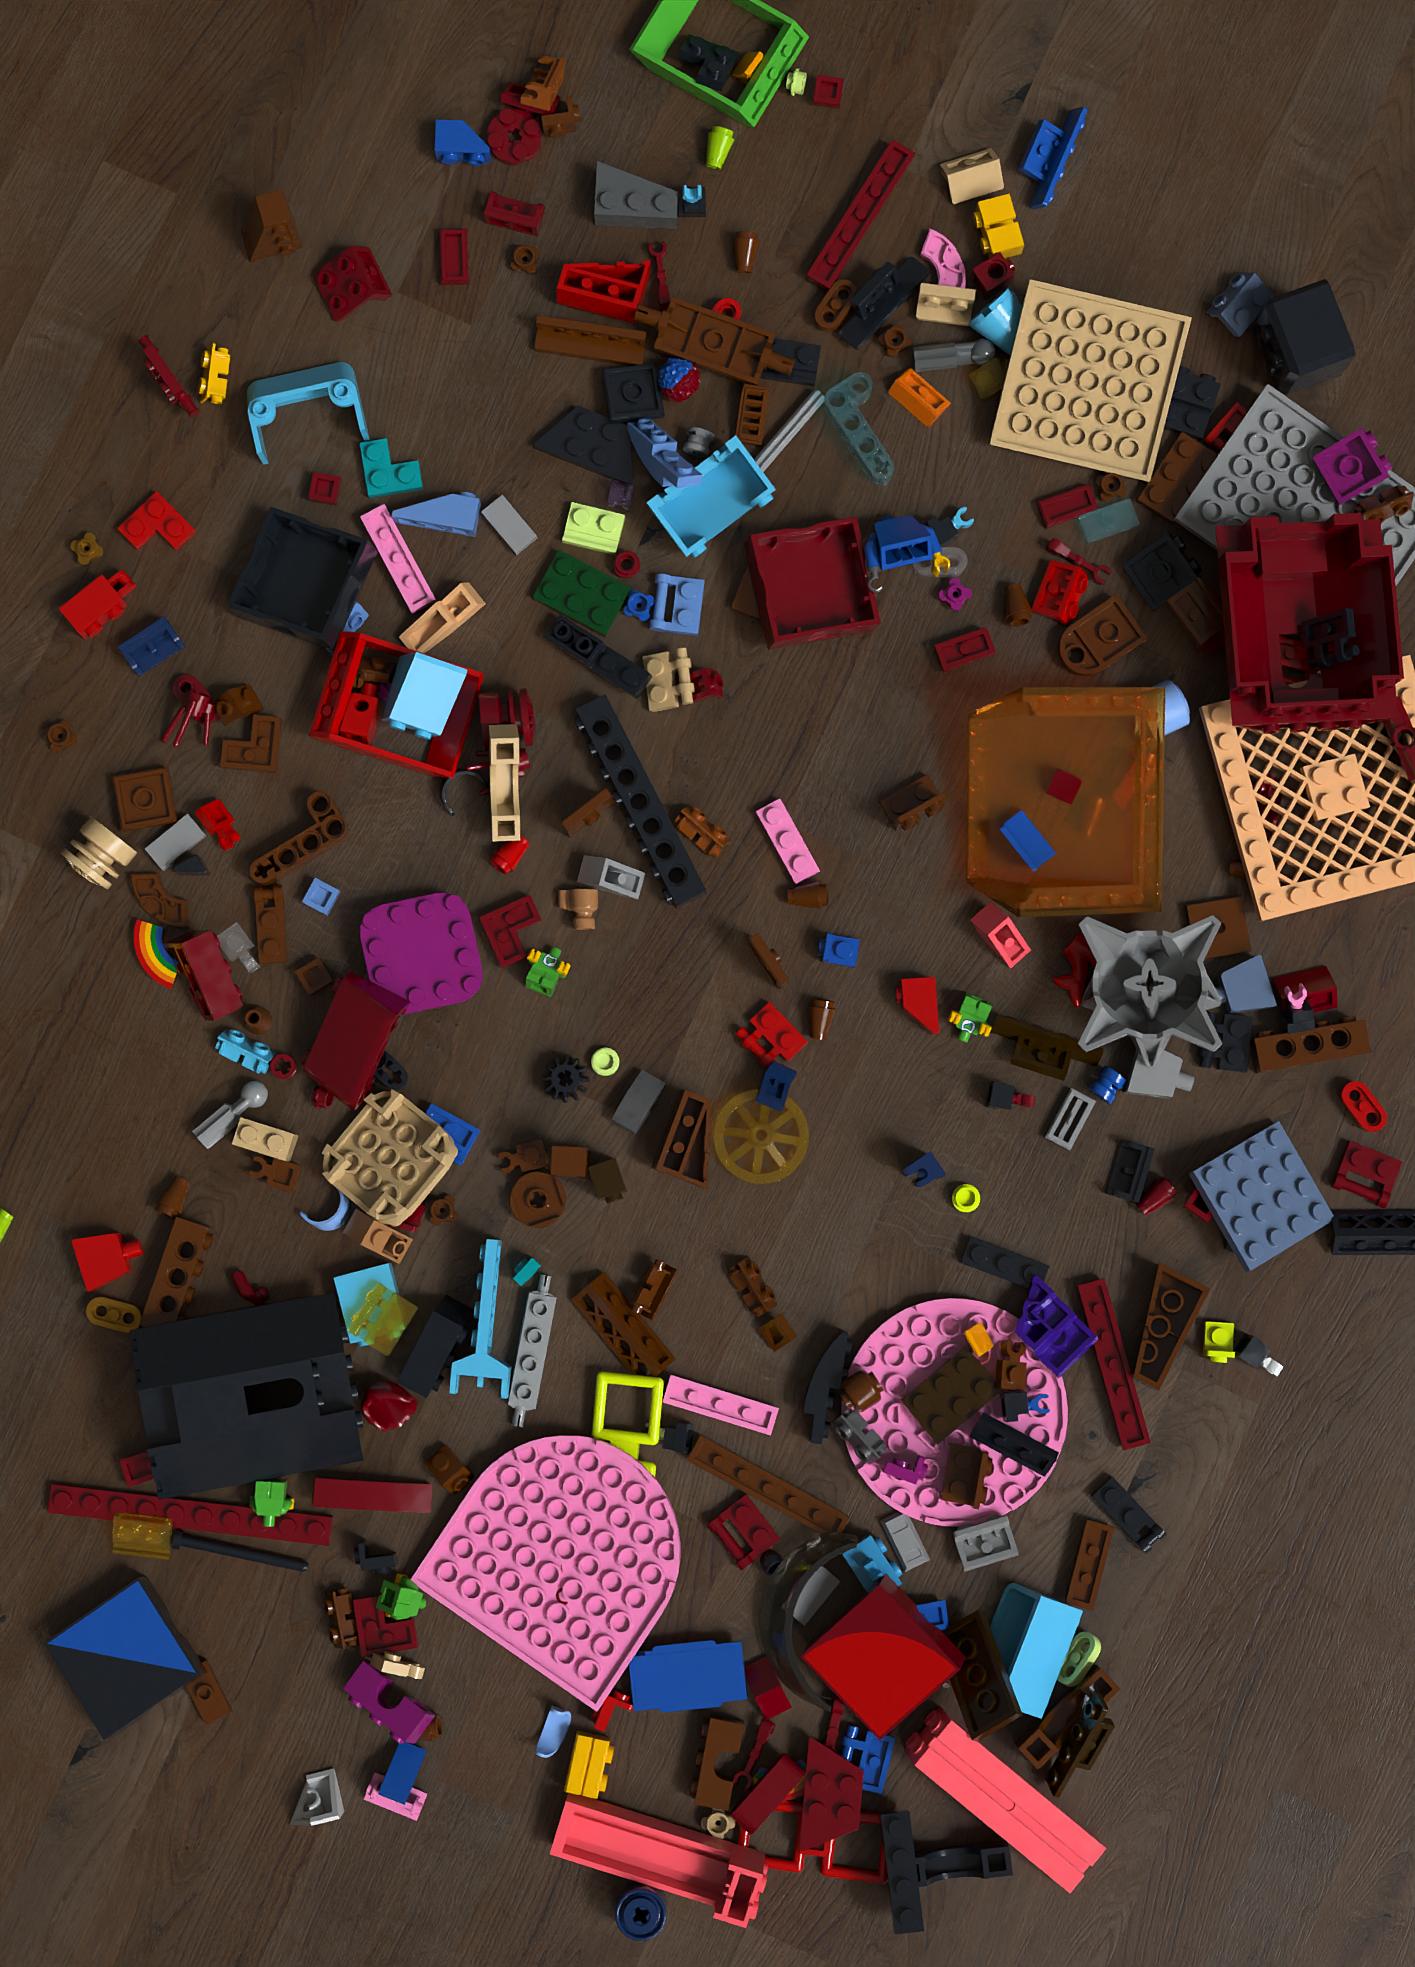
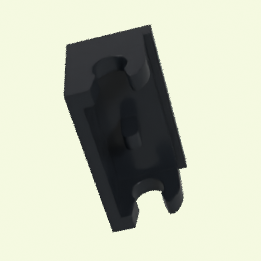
M1121 1140L1106 1194L1133 1203H1139L1155 1148Z

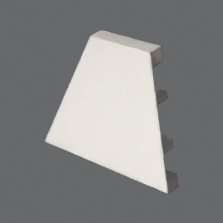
M330 1769L306 1775V1784L289 1825L313 1826L340 1819L344 1813L335 1770Z

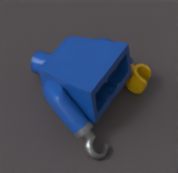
M886 515L880 522H876L874 524V533L869 535L864 546L867 573L871 574L867 582L868 589L874 593H878L883 589V586L879 589L871 587V581L879 579L878 573L881 572V569L886 570L930 560L932 556L934 559L931 567L932 574L938 577L940 573L939 566H942L947 574L950 560L945 556H941L942 548L935 531L931 527L919 523L910 515L894 518L892 515Z

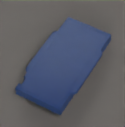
M714 1640L658 1645L654 1646L652 1650L637 1651L629 1663L634 1711L659 1709L660 1712L702 1709L719 1707L723 1702L748 1699L741 1640L716 1643Z

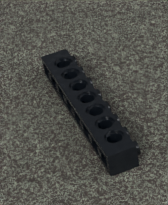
M606 694L577 708L578 717L574 718V721L581 734L587 733L590 742L586 744L593 758L599 756L603 764L599 769L605 781H612L616 789L612 791V795L619 807L624 805L628 813L624 818L630 830H637L641 838L637 841L644 856L649 854L653 864L649 867L656 880L662 879L666 887L662 892L668 904L674 903L678 909L706 895L707 891ZM597 724H606L609 727L608 733L604 736L596 735L593 730ZM611 748H618L622 754L617 760H609L606 757L607 751ZM624 772H629L634 776L633 782L629 785H623L618 781L619 776ZM638 796L645 798L647 801L646 806L640 810L634 809L631 806V801ZM648 821H655L659 824V830L654 834H648L643 829L644 825ZM662 845H666L672 850L671 856L666 859H661L656 855V850ZM673 870H680L684 873L685 878L681 883L676 884L669 880V874Z

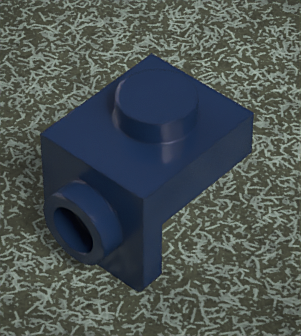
M771 1061L761 1077L755 1101L781 1112L785 1106L790 1084L796 1077L797 1071L783 1064Z

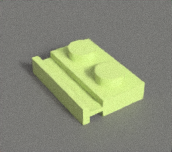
M572 502L562 542L616 555L625 515Z

